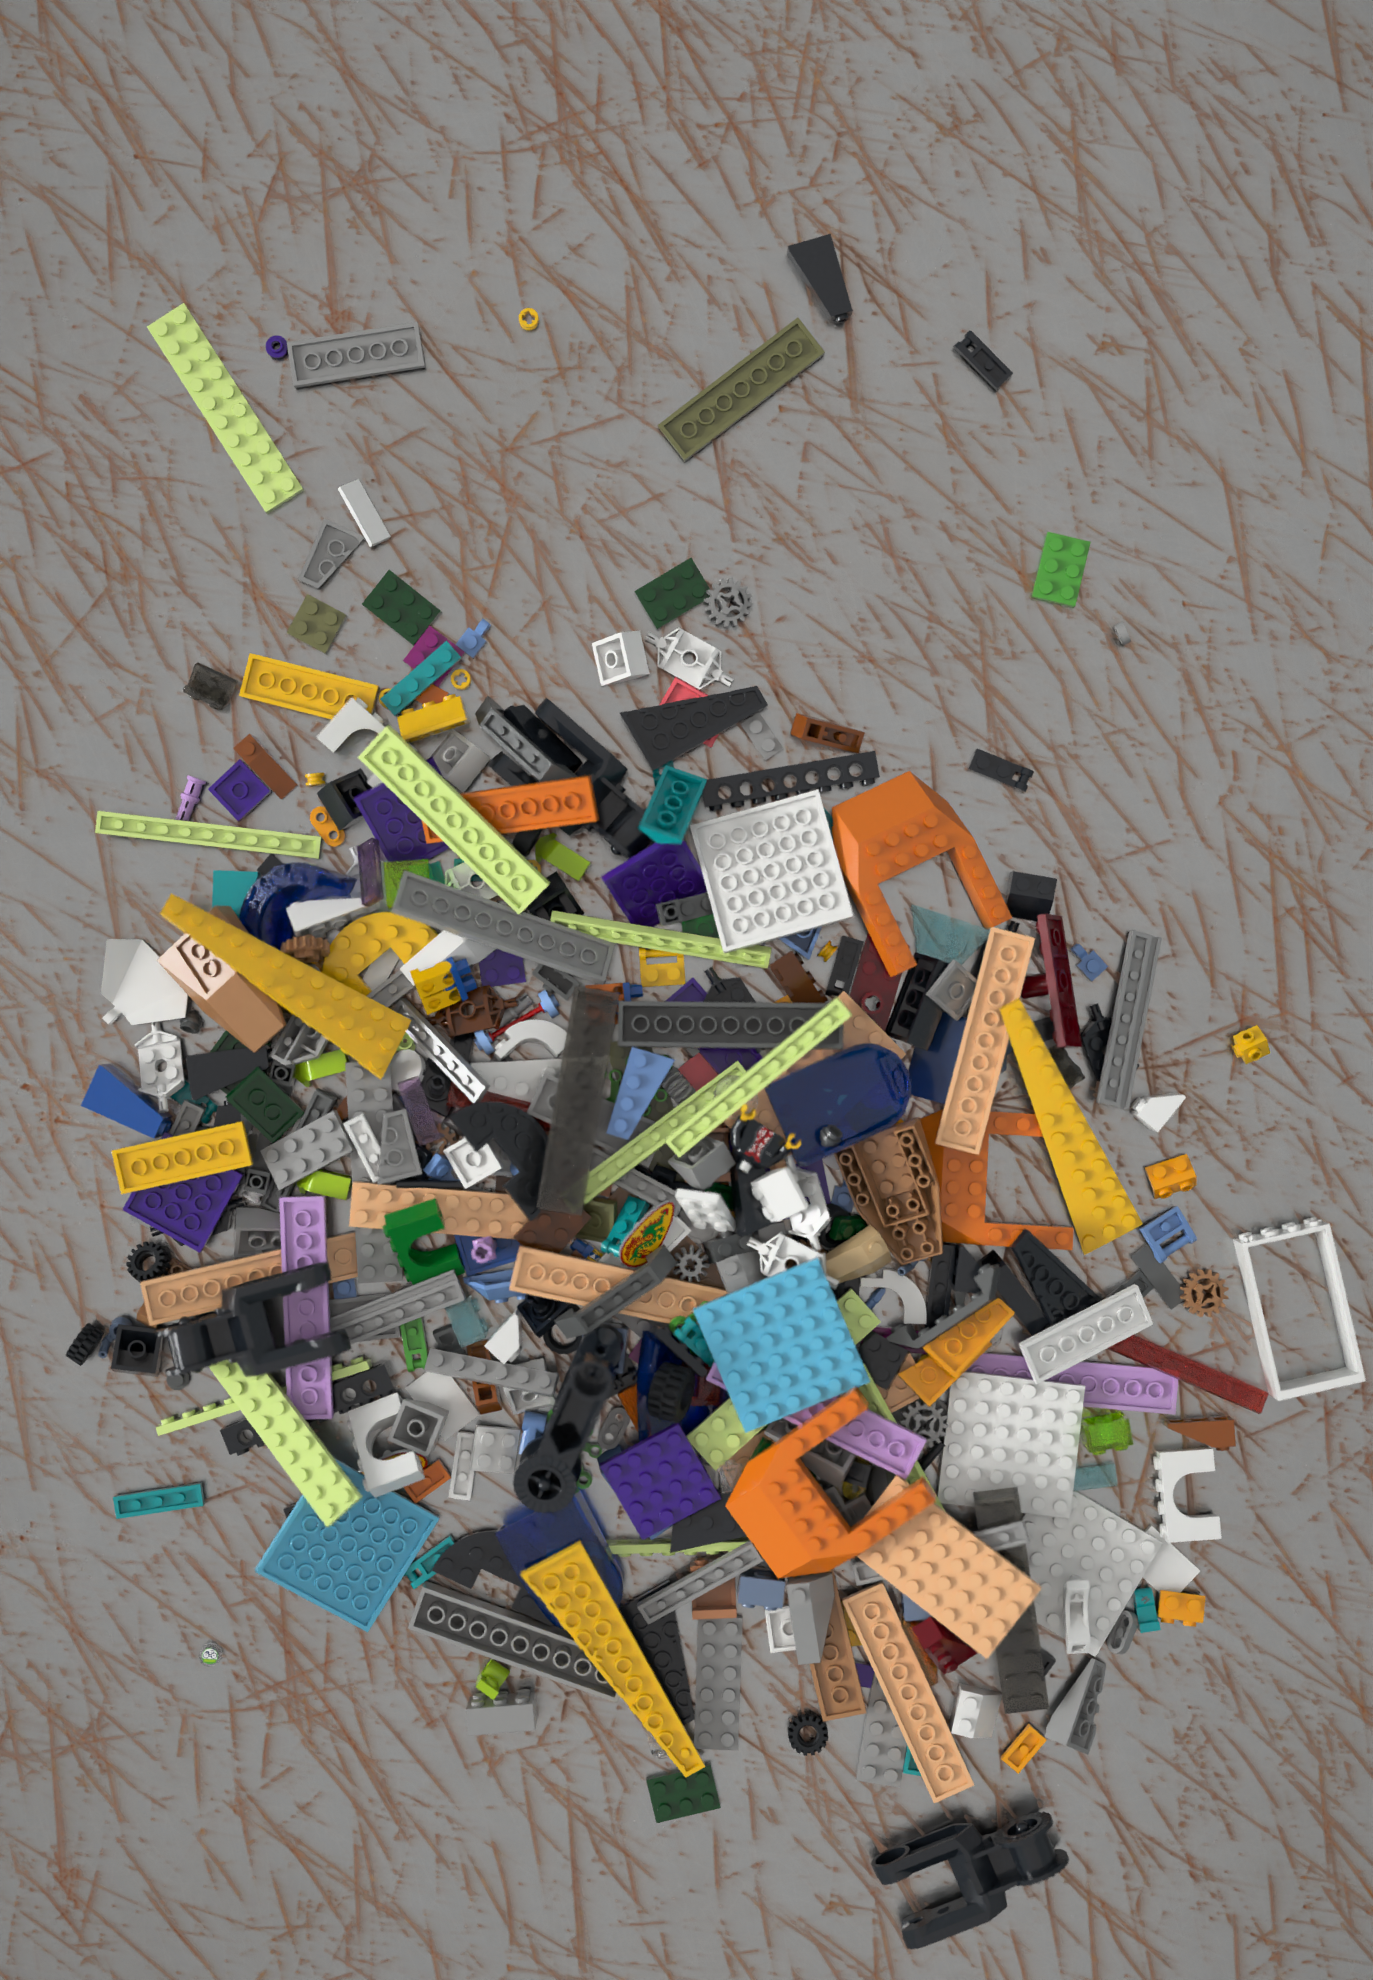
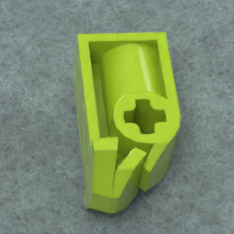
M555 833L539 838L535 844L536 861L540 863L544 859L580 882L592 863L556 841L555 839L558 835Z
M339 1049L321 1054L318 1059L294 1064L296 1065L295 1079L306 1087L312 1086L310 1080L346 1071L345 1062H351L350 1057Z
M320 1169L296 1184L300 1193L303 1194L309 1191L347 1200L350 1198L352 1191V1176Z

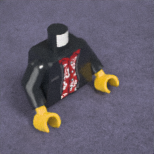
M747 1104L741 1107L742 1116H738L730 1130L731 1145L733 1147L732 1154L740 1159L736 1170L744 1175H748L751 1167L755 1169L769 1168L785 1158L791 1152V1148L796 1149L801 1145V1139L797 1143L790 1141L794 1138L795 1133L789 1134L788 1142L784 1143L785 1139L753 1119L756 1115L754 1108H752L750 1113H745L748 1108Z

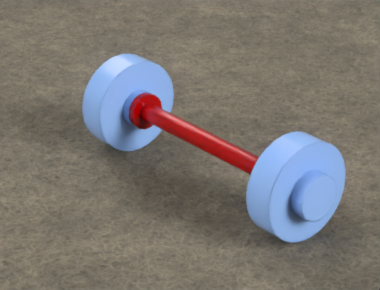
M547 990L538 993L541 1000L538 1003L539 1007L493 1033H486L485 1030L474 1032L476 1036L474 1042L480 1051L484 1050L487 1055L495 1052L496 1050L492 1043L497 1036L503 1034L514 1024L525 1021L541 1011L543 1013L548 1012L551 1018L559 1015L557 1007L560 1004L554 994L549 995Z

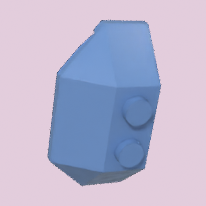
M514 1268L478 1273L470 1276L465 1275L463 1278L465 1284L489 1301L495 1300V1303L507 1302L509 1297L517 1296V1300L525 1299V1293L509 1290Z

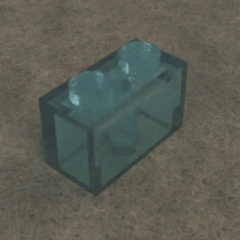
M471 1294L466 1296L465 1300L445 1308L461 1348L487 1337V1331H489L485 1319L481 1320L478 1313L481 1310L476 1298H472Z

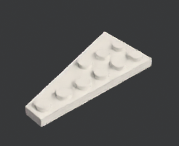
M610 1056L470 1063V1065L490 1085L487 1091L531 1103L544 1072L599 1096Z

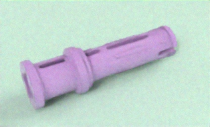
M187 775L188 782L184 792L180 794L182 802L175 820L189 821L194 805L200 801L198 797L206 781Z

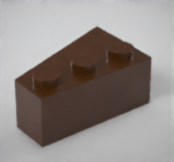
M790 951L768 965L792 1003H825L828 1001L821 989L817 991L813 984L816 980L810 971L805 972L802 964L804 962L797 952L794 954L793 951Z

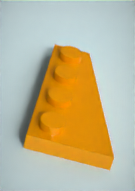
M997 1298L923 1346L922 1349L955 1379L1015 1312L1000 1298Z
M989 1341L955 1379L931 1356L899 1373L898 1376L930 1407L992 1343Z

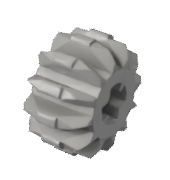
M676 1068L669 1070L661 1083L662 1087L678 1105L695 1093L693 1086Z
M690 1245V1252L688 1253L686 1248L682 1247L681 1251L684 1255L682 1256L677 1252L674 1255L680 1260L676 1261L677 1263L674 1265L680 1266L674 1270V1274L682 1272L679 1279L684 1280L685 1276H688L689 1283L692 1282V1276H695L697 1282L701 1281L698 1274L706 1276L707 1272L702 1268L710 1267L709 1263L702 1262L708 1258V1255L704 1254L700 1257L702 1248H698L697 1252L694 1253L693 1245ZM688 1259H692V1262L693 1260L697 1262L695 1263V1269L690 1270V1267L688 1269L685 1267Z

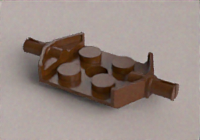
M486 985L467 992L469 999L464 1001L461 999L455 1004L438 1010L435 1016L425 1019L431 1025H440L445 1033L454 1040V1037L490 1028L498 1030L505 1010L518 1007L519 1004L517 1003V997L504 1000L499 997L490 985ZM468 1005H473V1013L468 1016L464 1015V1008Z

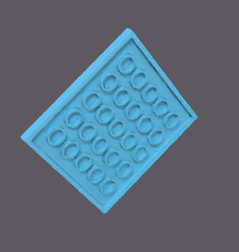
M818 1257L693 1308V1312L745 1433L845 1393L855 1386L859 1387L870 1382Z
M335 1459L363 1497L331 1527H326L302 1494L256 1566L255 1572L368 1632L440 1518L394 1491L375 1498L370 1491L366 1492L362 1481L365 1479L364 1474Z

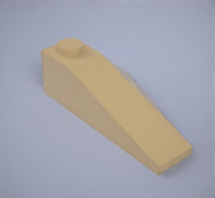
M869 1225L826 1254V1273L828 1276L839 1280V1283L875 1273L892 1261L890 1251L880 1233Z

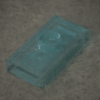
M1114 1462L1076 1467L1073 1491L1117 1486Z

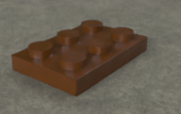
M557 1187L548 1197L549 1199L540 1213L532 1221L528 1220L514 1235V1239L522 1246L560 1253L591 1219V1215L582 1207L573 1214L560 1197V1194L564 1191Z

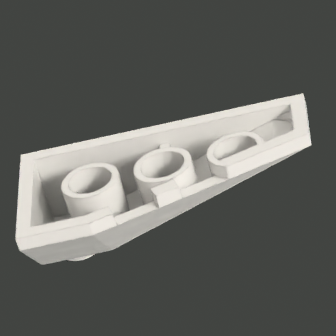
M378 897L309 900L295 902L286 910L295 937L310 934L315 936V938L327 937L325 933L331 929L339 931L345 928L344 925L349 920L355 921L360 917L372 914L380 910L381 905Z
M443 930L404 964L400 970L410 983L415 986L410 971L418 968L420 972L434 967L437 963L446 961L450 957L453 958L454 962L466 959L469 965H474L481 962L495 951L496 948Z

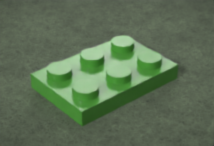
M1047 532L1031 598L1074 608L1091 542Z

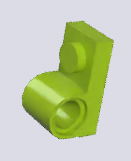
M491 1659L477 1677L476 1688L494 1700L510 1671L494 1659Z

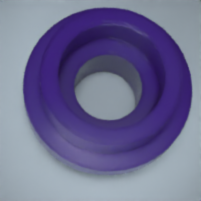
M278 335L270 337L266 342L267 353L273 358L283 357L288 351L287 341ZM275 343L280 344V348L277 350L273 349Z

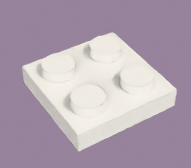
M464 1138L443 1150L465 1189L504 1167L490 1142L478 1152H475Z
M476 1425L469 1469L471 1471L514 1474L520 1430L518 1428Z

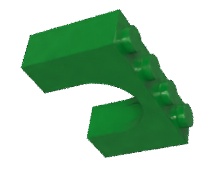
M436 1198L384 1215L386 1223L382 1226L386 1238L390 1237L391 1239L390 1245L393 1253H398L397 1260L400 1267L405 1268L404 1274L407 1282H412L414 1285L452 1269H455L456 1276L465 1273L456 1243L427 1252L418 1251L410 1247L419 1237L445 1229L443 1214Z

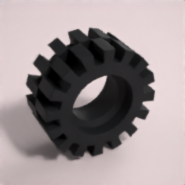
M143 1242V1246L141 1244L136 1245L138 1249H132L133 1255H128L127 1257L130 1262H126V1266L129 1267L127 1270L138 1282L161 1277L162 1274L167 1275L168 1271L165 1269H170L171 1266L168 1263L170 1262V1257L167 1256V1252L154 1242H150V1244ZM150 1256L155 1257L154 1265L149 1270H142V1264L145 1259Z
M91 1323L86 1324L70 1345L65 1356L78 1365H83L99 1344L104 1332Z
M805 1711V1714L800 1712L798 1717L794 1716L792 1718V1722L788 1726V1738L791 1747L796 1749V1752L799 1754L802 1752L804 1756H807V1753H811V1756H813L816 1751L820 1753L822 1751L821 1748H825L826 1741H828V1730L820 1715L817 1716L815 1712L809 1714V1711ZM804 1726L815 1728L817 1734L812 1741L801 1739L799 1733Z

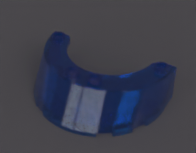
M293 862L271 868L262 878H258L251 886L243 901L239 920L249 935L281 951L282 942H286L287 939L291 940L294 936L286 908L298 901L315 900L326 895L348 896L352 892L357 879L310 863Z

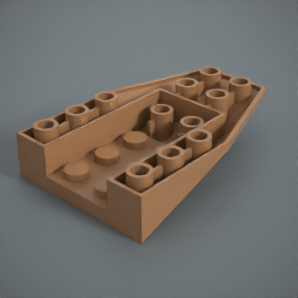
M214 906L208 912L249 934L231 906ZM184 934L157 960L206 1015L254 1053L259 1051L286 1026L279 1003L250 983L242 974L230 968V965L214 956L203 945L194 941L188 934Z
M920 1117L840 1142L834 1148L833 1153L856 1210L868 1225H871L880 1233L889 1251L901 1265L943 1254L940 1187Z

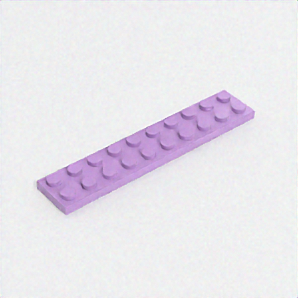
M325 1195L280 1197L282 1272L328 1261ZM328 1282L318 1287L283 1296L285 1344L330 1332ZM331 1357L286 1368L287 1396L305 1420L332 1419L334 1415Z
M984 1352L966 1370L1033 1379L1025 1358L1021 1355ZM1082 1361L1047 1379V1381L1085 1385L1083 1407L1176 1414L1178 1369Z
M714 1361L706 1376V1380L727 1390ZM841 1395L788 1415L784 1419L799 1426ZM869 1409L826 1438V1440L904 1479H907L927 1441L925 1437Z

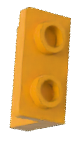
M1187 1154L1145 1167V1173L1153 1189L1155 1199H1165L1173 1193L1179 1191L1186 1192L1197 1185V1176Z
M1160 1590L1157 1617H1160L1161 1622L1174 1624V1620H1183V1625L1196 1627V1622L1203 1623L1206 1596Z

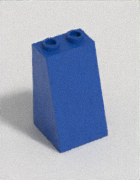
M111 1064L98 1066L81 1104L82 1107L154 1139L162 1137L166 1131L169 1133L173 1122H170L172 1115L168 1112H159V1104L150 1096L141 1093L138 1090L139 1087Z

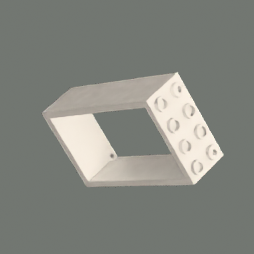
M1316 1217L1304 1219L1302 1224H1295V1222L1282 1224L1280 1229H1273V1227L1263 1228L1260 1230L1261 1233L1252 1234V1232L1239 1234V1238L1233 1239L1268 1394L1278 1401L1366 1381L1329 1223ZM1315 1233L1346 1367L1279 1382L1248 1248Z

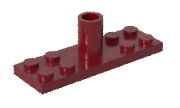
M1051 914L1037 915L1036 928L1041 937L1040 952L1044 957L1046 973L1026 976L1021 997L1028 999L1049 995L1051 1003L1050 1018L1054 1023L1055 1029L1053 1039L1055 1044H1057V1048L1082 1047L1062 916Z
M867 933L849 996L885 1032L902 973L890 977L870 934ZM874 996L877 999L876 1008L870 1011L865 1006V1001L867 998Z

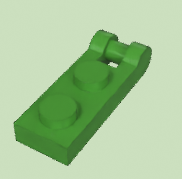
M420 1317L400 1325L408 1372H413L418 1368H423L424 1370L428 1357L423 1319ZM420 1353L421 1359L414 1360L413 1354Z

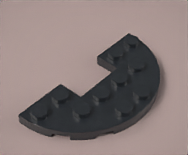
M500 1102L470 1104L449 1115L448 1118L475 1152H478L494 1139L519 1172L502 1187L526 1218L532 1221L549 1199L548 1196L552 1185H554L556 1171L553 1157L554 1151L542 1126L522 1109Z
M499 1530L469 1534L449 1546L432 1567V1571L472 1589L481 1569L519 1586L520 1589L511 1608L549 1626L553 1624L555 1615L549 1611L546 1604L521 1576L522 1571L546 1558L535 1545L521 1536Z

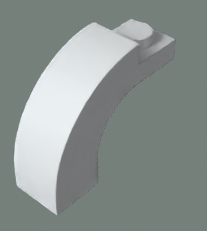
M525 1020L514 1024L505 1031L504 1036L508 1041L506 1042L503 1039L495 1047L497 1051L494 1057L501 1062L521 1044L532 1042L544 1046L555 1058H558L572 1045L574 1039L564 1029L549 1021Z
M882 1267L881 1276H878V1273L875 1272L860 1277V1287L889 1288L901 1297L903 1304L902 1321L904 1324H926L927 1315L924 1298L918 1287L906 1275L900 1276L897 1270Z
M1072 1579L1071 1581H1066V1584L1063 1586V1619L1067 1654L1090 1652L1091 1639L1088 1623L1089 1580Z

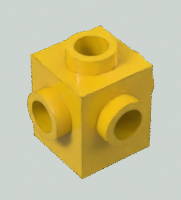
M1258 1025L1233 1036L1235 1043L1232 1046L1237 1058L1241 1057L1245 1064L1270 1054L1267 1038Z

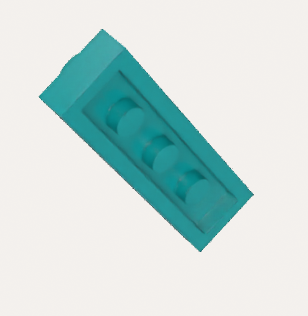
M445 641L380 700L394 716H397L461 660L462 657L448 641Z
M202 1482L115 1495L113 1497L116 1519L205 1505Z

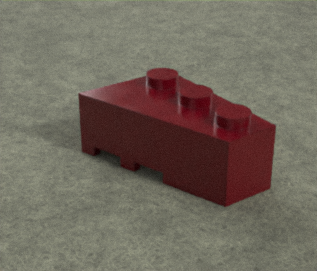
M930 1616L912 1628L923 1649L943 1675L955 1671L960 1664L978 1654L975 1649L934 1617Z

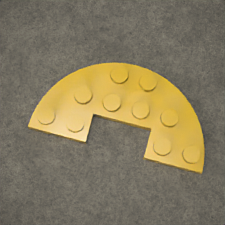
M391 911L368 914L351 922L335 937L330 945L329 956L325 957L322 973L367 996L372 990L360 977L359 973L390 947L402 962L406 964L439 934L429 925L394 914Z

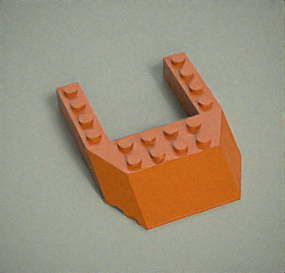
M908 771L832 807L833 844L844 883L890 977L900 974L917 964L878 884L947 851L984 929H990L1012 918L971 833L948 801L912 772Z
M943 1109L920 1119L940 1187L943 1242L1011 1247L1010 1245L1026 1229L1048 1249L1073 1250L1074 1228L1069 1226L985 1222L989 1134L1043 1137L1035 1114L990 1112L979 1155L935 1144Z
M856 1386L749 1460L725 1505L778 1579L828 1572L864 1552L936 1501V1493L925 1478L921 1477L850 1527L799 1458L868 1409L869 1402Z

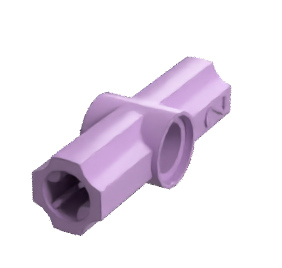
M492 1236L472 1240L474 1249L471 1253L473 1259L477 1260V1263L497 1258L495 1253L497 1243L496 1240L492 1239Z

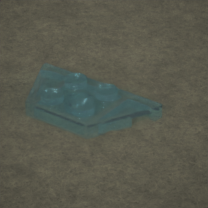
M913 904L911 905L917 953L947 963L954 959L962 965L988 939L989 929Z

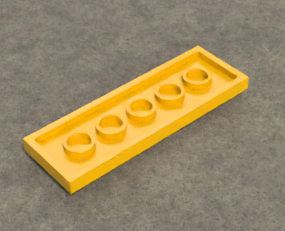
M250 653L239 696L331 720L351 697L354 700L359 697L368 705L366 710L372 715L379 686Z
M244 1121L111 1151L121 1194L253 1165Z

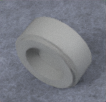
M1124 623L1115 624L1114 629L1121 644L1125 645L1131 642Z

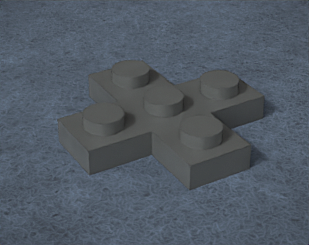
M832 1484L823 1489L850 1527L863 1519L872 1507L865 1492L844 1502L835 1485Z

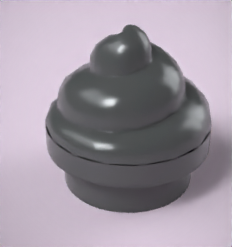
M197 1010L186 1013V1018L180 1019V1028L185 1032L196 1034L201 1029L202 1021L197 1014Z
M832 1124L823 1127L820 1132L821 1145L823 1147L837 1146L843 1136L840 1129Z

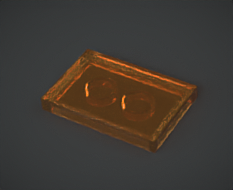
M902 1613L901 1627L930 1686L938 1683V1667L925 1652L912 1630L917 1625L915 1620L905 1621Z

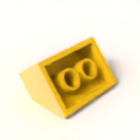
M455 694L443 697V702L437 704L434 701L422 704L423 708L414 711V708L401 711V716L397 717L401 736L407 743L470 723L462 697H456Z

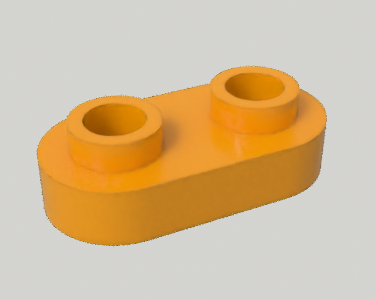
M319 806L314 808L310 814V821L325 843L332 847L342 845L346 839L345 830L339 831L325 807ZM320 813H323L325 818L323 821L320 822L318 821L317 816ZM331 832H337L338 836L336 839L330 838Z

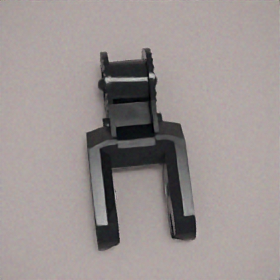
M545 698L538 706L535 714L544 724L560 736L567 746L575 749L586 759V762L575 775L577 777L591 776L599 818L594 822L558 827L568 836L582 827H585L588 831L593 828L611 845V852L613 854H622L629 860L643 851L653 839L639 829L647 808L642 809L632 799L623 794L626 789L620 784L628 769L554 703ZM502 751L487 764L511 786L540 782L535 777L527 774Z
M328 1261L223 1289L222 1307L215 1309V1313L196 1316L195 1318L185 1316L180 1318L177 1323L154 1330L155 1337H167L174 1366L165 1370L166 1377L186 1374L187 1372L199 1373L204 1367H210L226 1360L229 1361V1364L237 1362L245 1377L259 1376L335 1356L352 1349L345 1329L331 1331L308 1339L296 1340L293 1343L276 1347L263 1300L291 1295L293 1292L318 1287L331 1281V1270Z
M601 1324L588 1334L583 1335L554 1402L553 1413L547 1423L543 1436L529 1442L522 1452L520 1464L514 1475L513 1486L517 1498L531 1510L542 1513H554L566 1507L574 1497L576 1482L582 1470V1461L579 1453L586 1448L614 1382L615 1369L624 1347L622 1335L611 1325ZM603 1346L606 1351L599 1353L596 1348Z
M1046 1812L1023 1815L1014 1821H1009L1008 1824L1003 1825L998 1831L983 1836L972 1823H955L892 1847L877 1855L872 1860L871 1865L882 1885L899 1882L917 1871L948 1860L963 1895L959 1899L933 1909L915 1912L903 1919L902 1938L905 1946L908 1949L922 1948L987 1923L1007 1907L1006 1890L1015 1886L1040 1883L1041 1881H1046L1049 1877H1054L1056 1873H1060L1068 1865L1069 1857L1065 1850L1054 1849L1047 1833L1053 1825L1051 1815Z

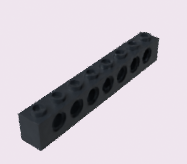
M871 751L708 779L702 792L704 808H709L711 812L722 810L723 805L731 804L732 808L745 806L744 802L753 800V804L764 803L766 798L775 797V800H782L788 798V794L796 793L800 795L810 792V790L818 789L819 793L832 791L831 787L840 785V789L854 787L853 783L862 782V785L874 784L875 779L880 777L876 752ZM858 765L861 768V775L857 777L852 776L849 772L850 766ZM828 770H838L840 774L839 779H829L827 775ZM810 772L815 773L818 777L817 783L809 784L805 778L806 774ZM787 776L795 778L796 785L793 788H788L784 785V779ZM765 780H771L774 783L775 787L772 791L767 792L763 790L762 783ZM743 784H750L752 786L753 792L750 795H743L740 792V787ZM726 787L731 791V796L728 799L719 797L718 791L721 788Z
M385 1361L368 1370L333 1382L332 1389L335 1400L333 1413L339 1411V1414H344L352 1410L351 1406L359 1403L360 1406L372 1402V1398L380 1395L383 1398L392 1394V1390L397 1385L388 1362ZM367 1380H373L376 1383L375 1390L367 1389L365 1385ZM347 1388L353 1389L356 1397L353 1399L348 1398L345 1390ZM247 1418L224 1426L220 1430L229 1455L236 1453L239 1456L250 1451L249 1447L257 1444L259 1448L266 1445ZM308 1419L306 1422L311 1426L310 1423L318 1420L321 1423L328 1419ZM250 1430L253 1433V1439H246L243 1431Z

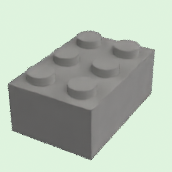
M521 1689L517 1693L508 1694V1691H499L494 1700L484 1693L473 1694V1697L469 1698L466 1707L468 1736L535 1731L538 1719L536 1691L530 1692L529 1689Z

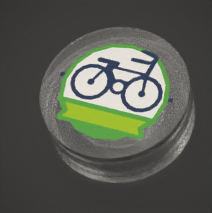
M214 1643L204 1645L199 1652V1660L206 1667L217 1665L222 1658L221 1648Z

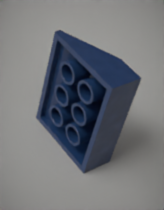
M942 1012L941 1021L937 1025L928 1051L914 1047L903 1093L945 1104L967 1018L961 1017L956 1021L949 1014Z

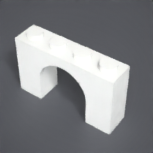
M351 697L316 738L334 753L345 739L357 730L370 729L380 734L385 728L382 725L385 721L377 713L371 715L366 710L368 705L359 697L356 700ZM408 742V744H409L416 752H418V750H417L415 747H413V746ZM374 773L366 781L371 787L382 783Z
M397 1392L348 1411L350 1420H347V1425L350 1432L354 1434L355 1439L352 1440L355 1451L359 1453L360 1459L357 1460L360 1471L364 1472L365 1479L362 1480L366 1492L370 1491L375 1498L425 1479L420 1458L414 1451L390 1460H378L373 1456L372 1449L376 1437L383 1430L394 1425L403 1399Z
M1202 1447L1156 1451L1157 1456L1153 1458V1462L1159 1476L1155 1483L1156 1490L1160 1492L1161 1501H1158V1513L1162 1515L1163 1524H1160L1161 1537H1164V1540L1168 1543L1222 1539L1220 1516L1216 1514L1191 1516L1182 1514L1175 1506L1173 1500L1174 1487L1181 1477L1190 1473L1215 1471L1213 1449Z

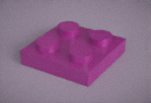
M429 625L403 661L415 669L445 641H448L461 657L464 656L465 652ZM458 662L433 684L440 688Z

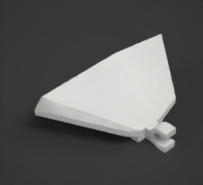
M107 939L101 994L115 1006L102 1018L107 1024H112L121 1014L127 1018L131 1025L186 1018L189 995L157 962L161 956L143 939Z

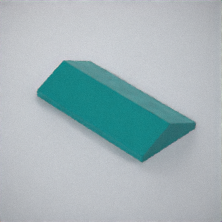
M665 765L639 825V829L657 843L681 844L707 779Z

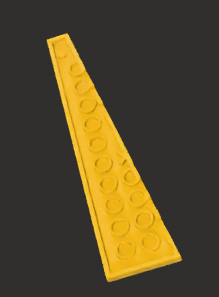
M171 893L160 913L162 917L185 934H188L198 944L203 945L218 959L220 958L230 965V968L242 974L250 983L293 1015L299 1017L309 1027L314 1028L325 1039L334 1043L341 1051L350 1055L377 1078L382 1079L412 1020Z
M1017 998L1000 1007L999 1010L1082 1252L1086 1255L1143 1225L1020 998Z
M578 1541L522 1571V1578L536 1595L542 1599L549 1611L556 1616L562 1627L569 1632L593 1665L620 1698L627 1703L629 1709L636 1714L642 1725L653 1735L660 1747L667 1752L669 1758L682 1774L688 1777L705 1767L703 1759L582 1542Z

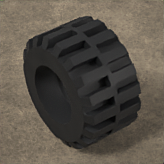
M670 1362L662 1363L656 1371L649 1389V1415L673 1423H679L684 1418L691 1405L695 1389L693 1369Z

